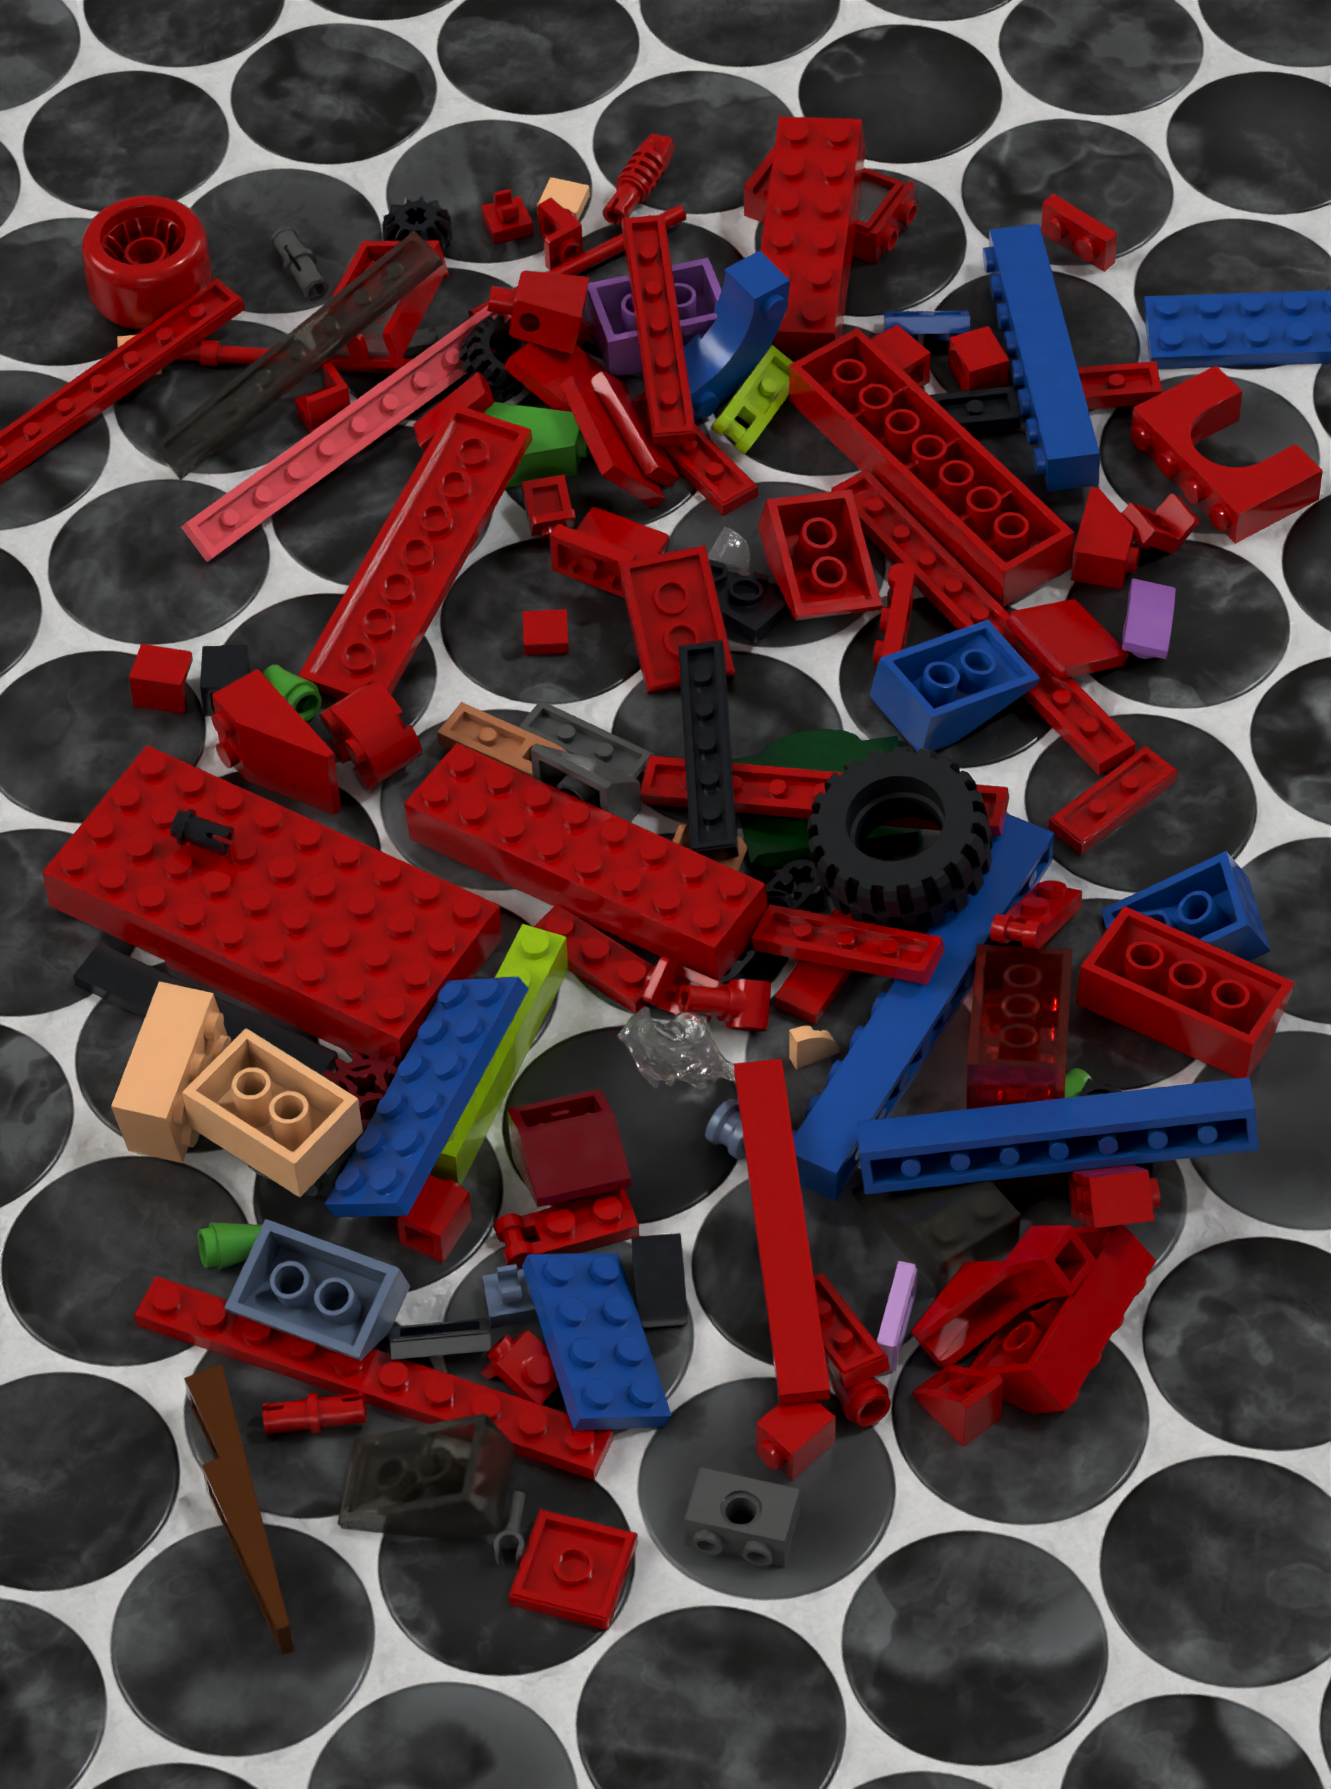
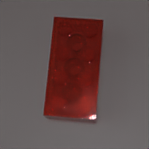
M977 945L967 1058L966 1109L1065 1098L1073 949L1041 947L1035 950L1022 946Z

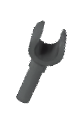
M513 1492L505 1531L500 1532L494 1539V1554L497 1565H500L501 1553L506 1549L512 1548L517 1550L516 1566L519 1568L525 1552L524 1539L520 1534V1523L525 1500V1493Z

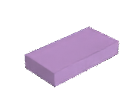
M898 1261L877 1338L878 1345L888 1356L890 1370L886 1371L888 1373H893V1370L896 1371L917 1292L916 1264Z

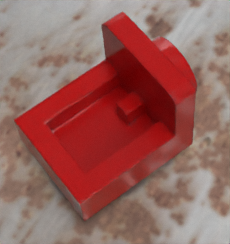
M551 197L538 204L539 233L544 238L545 267L550 270L583 253L582 224L576 219L572 211L567 208L564 209Z
M565 474L521 483L531 536L542 535L543 539H550V534L557 524L574 529L576 515L575 510L571 508Z
M1170 494L1156 511L1130 502L1121 513L1134 527L1133 541L1144 549H1149L1151 546L1170 554H1174L1199 525V519L1184 501L1175 494Z
M662 956L658 964L653 966L646 976L643 1000L661 1010L707 1029L712 1016L684 1013L678 1010L677 998L680 987L687 984L719 988L723 984Z
M529 1330L513 1338L508 1334L502 1336L492 1346V1350L486 1353V1356L491 1361L480 1372L487 1380L497 1375L519 1398L540 1405L559 1385L548 1349Z

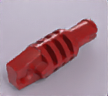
M650 134L640 147L635 150L616 180L617 191L602 211L603 217L607 222L613 225L618 222V226H622V218H629L635 206L648 199L666 171L675 150L672 137Z

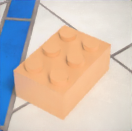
M159 981L111 1105L128 1151L183 1163L188 1147L193 1148L196 1145L200 1133L188 1126L182 1092L231 1043V1037L227 1036L224 1027V1016L219 1011L214 993Z
M247 1028L182 1092L189 1127L298 1197H301L363 1133L357 1097Z

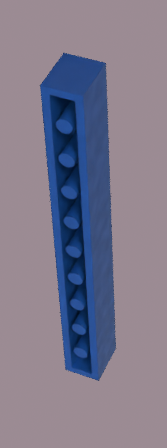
M1006 813L1002 836L992 835L993 848L990 850L992 855L990 872L983 875L984 885L975 896L968 894V905L956 914L953 910L946 913V921L934 926L932 924L931 926L925 924L919 933L942 937L945 948L928 984L893 978V984L887 993L882 991L877 996L867 1025L865 1027L860 1025L855 1030L849 1044V1052L844 1060H837L831 1067L826 1081L827 1086L821 1096L815 1094L810 1099L804 1113V1122L798 1131L792 1130L801 1186L837 1201L860 1165L857 1122L890 1118L1000 945V943L993 942L990 938V929L994 916L996 914L1005 915L1040 882L1052 863L1054 832Z

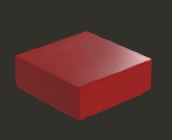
M567 609L522 611L524 655L569 653Z

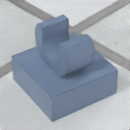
M516 1264L497 1267V1273L482 1276L491 1327L538 1320L523 1269L517 1270Z

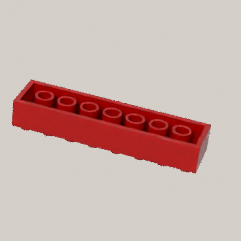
M859 328L848 332L789 365V401L861 471L867 469L1002 607L1072 567L1074 531Z
M458 743L452 747L404 803L411 840L549 905L555 906L558 904L580 919L719 982L752 941L751 937L768 908L765 883Z

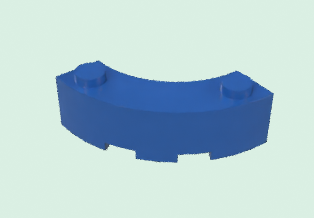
M761 251L724 269L723 287L713 310L718 315L705 336L696 334L684 346L694 422L700 418L712 415L719 407V404L727 399L745 381L769 349L787 311L790 280Z

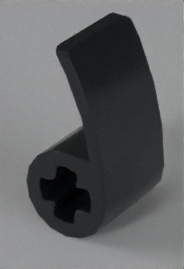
M681 1233L631 1237L637 1311L643 1330L687 1326L688 1315Z

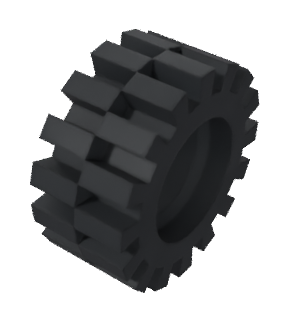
M497 315L494 320L492 316L487 317L476 326L462 342L459 360L465 361L460 366L462 372L470 371L471 373L468 379L479 372L488 381L493 398L497 399L502 394L503 399H510L513 394L514 396L520 394L526 386L504 368L505 364L501 363L493 355L490 348L499 351L508 360L510 356L528 342L510 336L511 318L505 323L504 316Z

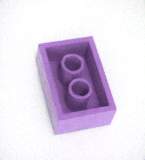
M708 257L672 265L683 347L696 334L705 336L718 316L713 310L721 294V288ZM629 275L589 283L586 296L587 318L593 324V335L606 370L614 377L641 372L642 367Z

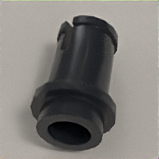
M189 809L187 812L179 810L172 822L170 835L177 838L179 845L183 846L188 842L224 856L230 845L213 839V835L232 840L234 828L199 817L193 809Z

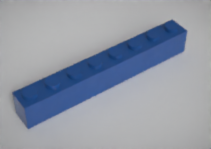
M1031 224L990 229L989 247L983 248V264L986 273H993L989 278L990 292L993 301H1000L996 306L999 328L1007 329L1004 332L1005 353L1007 357H1014V360H1011L1013 385H1021V389L1018 390L1020 413L1029 417L1025 421L1027 441L1029 445L1036 444V448L1033 449L1036 475L1043 474L1047 492L1099 485L1100 452L1040 225Z
M1249 1077L857 1122L859 1157L865 1195L1259 1150L1256 1109Z

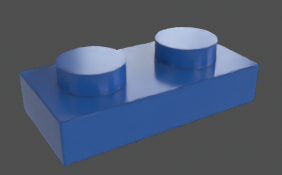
M968 310L884 311V332L897 324L915 340H918V334H935L936 340L949 341L950 337L970 331V315Z

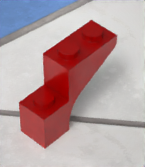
M1071 1225L1030 1226L1004 1261L964 1262L911 1330V1333L938 1368L952 1366L1026 1308L1051 1298L1071 1297L1097 1263V1260Z

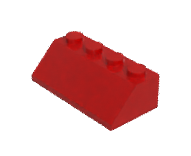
M1124 906L1080 966L1075 1004L1236 1078H1246L1252 1074L1266 1053L1293 992L1295 982Z
M1125 1224L1094 1228L1089 1225L1074 1227L1073 1229L1095 1257L1097 1263L1072 1296L1056 1297L1038 1302L1020 1312L987 1338L969 1368L999 1373L1004 1381L1002 1400L1031 1414L1066 1411L1077 1400L1079 1388L1088 1373L1100 1362L1102 1350L1111 1335L1122 1325L1125 1312L1134 1297L1144 1289L1147 1282L1146 1278L1156 1263L1154 1257Z

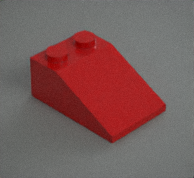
M852 489L766 500L758 522V528L767 564L795 621L881 610L882 602Z
M258 669L212 694L215 714L211 716V720L219 738V743L216 744V751L226 767H234L246 781L332 815L341 811L334 752Z

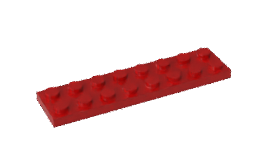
M452 403L298 675L299 677L316 684L319 692L340 700L371 681L380 683L390 695L392 694L533 440L531 429Z

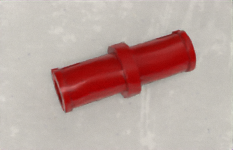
M363 1391L355 1394L319 1397L318 1393L307 1394V1399L277 1403L266 1402L262 1404L263 1424L267 1436L274 1433L310 1429L312 1434L322 1433L323 1428L360 1423L367 1424V1407Z

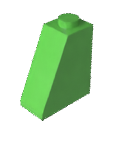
M494 402L491 407L483 412L492 417L531 429L533 440L507 487L521 485L524 481L552 476L576 475L581 458H588L589 447L572 412Z

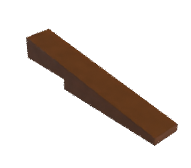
M221 1363L184 1378L189 1405L215 1459L202 1465L206 1489L281 1654L284 1655L294 1650L290 1625Z

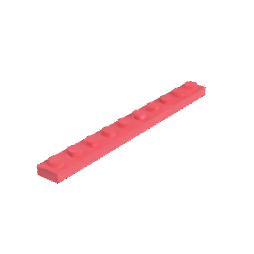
M487 305L181 526L182 530L205 561H210L468 372L463 373L460 367L465 362L459 360L462 342L485 318L492 316L494 320L497 315L504 316L506 323L511 318V315L487 311ZM490 348L493 354L497 352V350Z

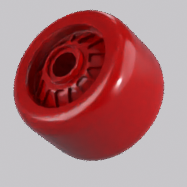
M135 196L120 200L100 211L90 221L83 235L81 252L90 299L96 309L106 319L119 326L144 330L212 281L208 238L204 225L190 208L176 200L160 196Z

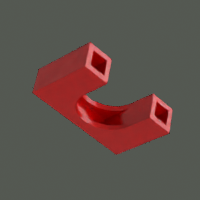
M1215 365L1133 407L1130 437L1136 448L1144 451L1157 464L1160 472L1165 477H1170L1183 490L1189 502L1197 504L1210 518L1213 526L1217 530L1223 531L1236 544L1318 501L1323 470L1297 444L1257 464L1246 467L1222 466L1204 458L1194 446L1203 439L1238 422L1240 418L1242 390Z

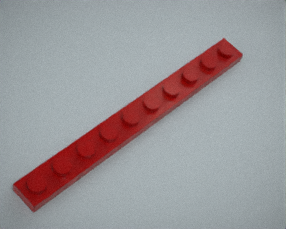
M867 469L832 487V491L852 489L863 533L893 564L905 563L913 568L914 585L957 630L985 620H989L1040 677L1038 685L1022 695V697L1098 775L1127 760L1135 753L1136 743L1071 677L1058 679L1005 624L1009 613Z
M155 1276L134 1315L136 1326L340 1395L355 1394L363 1391L367 1404L595 1480L614 1440L613 1429L573 1431L567 1413L405 1359L392 1360L391 1354L372 1349L361 1361L230 1313L224 1308L228 1300Z

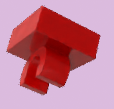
M510 189L495 192L493 194L494 202L481 206L482 219L494 245L534 235L533 222L521 196L512 198Z

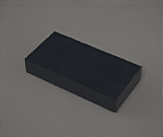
M479 1318L393 1326L390 1328L391 1359L491 1351L489 1319Z

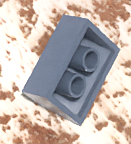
M265 1219L224 1308L230 1313L361 1361L390 1332V1328L393 1327L410 1289V1285L398 1267Z

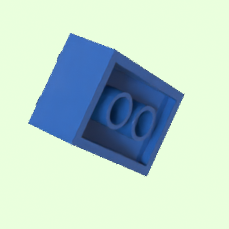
M985 620L880 657L869 697L917 752H919L920 748L934 751L961 740L1037 686L1040 677L989 620Z
M1227 851L1101 909L1106 929L1109 928L1122 908L1126 906L1246 961H1251L1271 952L1249 877Z

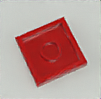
M528 342L510 356L504 365V368L551 409L568 412L572 411L561 390V384L572 375L594 390L591 379L601 370L611 375L577 345L575 354Z
M1076 599L1011 611L1005 623L1058 679L1124 666L1129 656V653L1122 650V646Z
M540 1509L509 1594V1605L609 1630L638 1545V1533Z

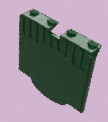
M807 730L789 734L773 741L765 747L763 755L732 760L733 763L844 773L843 766L853 759L857 758L859 762L869 758V752L879 749L882 750V754L894 752V747H900L898 736L861 740L856 734L844 730ZM739 813L745 844L748 847L747 854L751 869L757 872L780 870L789 862L797 859H807L814 862L808 843L810 841L807 832L808 819ZM880 825L865 838L859 850L869 857L918 850L923 844L921 829Z

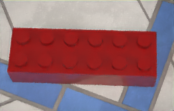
M779 116L760 251L790 280L788 308L778 332L770 347L773 345L789 359H801L842 336L866 151L862 119Z

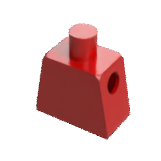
M525 270L520 274L517 290L497 286L491 287L487 311L511 315L509 335L513 338L575 354L590 277Z

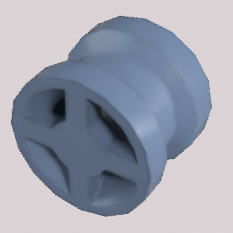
M728 1099L712 1115L705 1131V1138L714 1145L723 1144L728 1148V1153L732 1157L742 1160L745 1158L738 1102Z

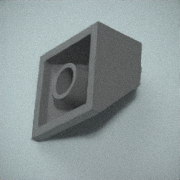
M535 744L531 748L533 778L629 822H632L641 811L640 781L636 780L630 773L624 770H616L597 760L544 745Z

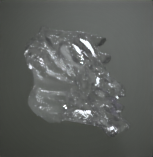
M643 1007L630 1017L617 1035L620 1041H624L640 1074L654 1089L659 1086V1081L665 1080L669 1087L675 1084V1079L686 1081L700 1090L708 1087L707 1080H712L713 1082H716L718 1078H725L731 1082L734 1080V1064L726 1060L711 1037L707 1017L703 1015L679 1012L670 1022L661 1024L651 1019L648 1007Z

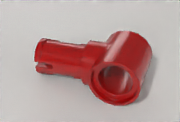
M733 979L729 980L728 984H723L719 988L682 985L677 998L678 1010L684 1013L716 1016L718 1021L726 1022L727 1029L768 1031L771 983L759 980Z

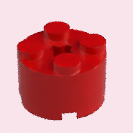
M371 681L361 686L319 714L323 725L334 737L328 742L335 756L343 764L350 760L356 766L353 768V772L359 783L367 791L422 755V747L412 725L405 728L399 716L403 712L390 693L376 681Z

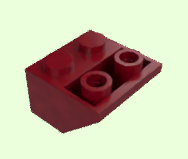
M601 1089L507 1109L512 1159L537 1207L545 1205L558 1206L566 1203L568 1200L590 1195H608L617 1189L632 1186L614 1112Z

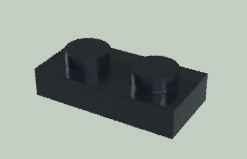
M1014 386L930 395L970 434L1021 429V413Z

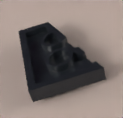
M709 559L724 627L755 644L791 613L779 586L769 583V575L753 572L751 577L729 572L725 563Z

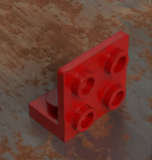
M593 507L576 530L557 524L550 534L552 571L624 598L617 567L618 562L662 554L669 544V535Z

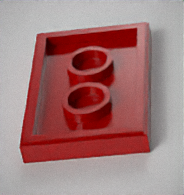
M571 375L561 384V390L601 475L647 506L655 508L665 500L658 483L645 477L596 391Z
M706 545L618 562V572L647 694L681 688L678 646L723 640L727 678L734 677V665Z

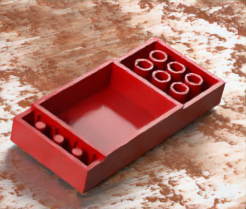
M148 745L42 871L49 906L165 960L166 966L336 1047L351 1054L358 1051L362 1059L366 1055L369 1056L372 1050H378L379 1060L383 1061L391 1054H394L397 1058V1067L406 1057L418 1035L419 1028L428 1017L440 990L445 986L446 982L449 980L473 979L502 940L500 905ZM189 809H193L199 817L224 826L233 827L234 835L232 840L213 835V839L230 845L227 853L221 856L216 852L188 842L183 846L179 845L177 838L170 835L171 825L179 810L187 812Z

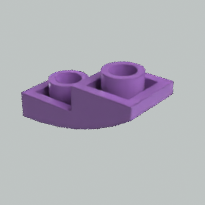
M1132 578L1128 592L1127 616L1123 627L1122 650L1130 651L1139 658L1150 659L1157 657L1166 659L1172 629L1176 588Z

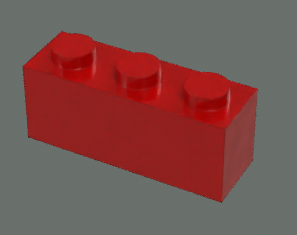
M1124 1165L1067 1172L1072 1218L1094 1228L1155 1221L1153 1208H1160V1191L1157 1179L1149 1177V1170L1135 1165Z

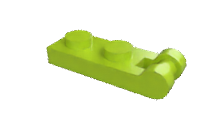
M772 345L710 428L720 436L723 433L735 442L734 447L744 455L789 395V365L794 362ZM737 415L749 424L747 429L734 420Z

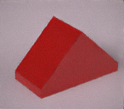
M952 1365L944 1367L913 1390L912 1394L915 1400L964 1447L1001 1419L1004 1381L1000 1374L996 1372Z

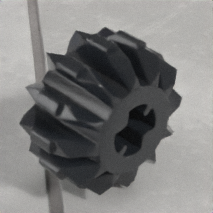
M421 196L418 201L411 202L405 197L403 205H391L389 214L384 215V221L382 222L384 241H439L443 256L446 248L451 246L453 238L451 217L448 215L447 209L440 207L438 200L426 203L423 196Z

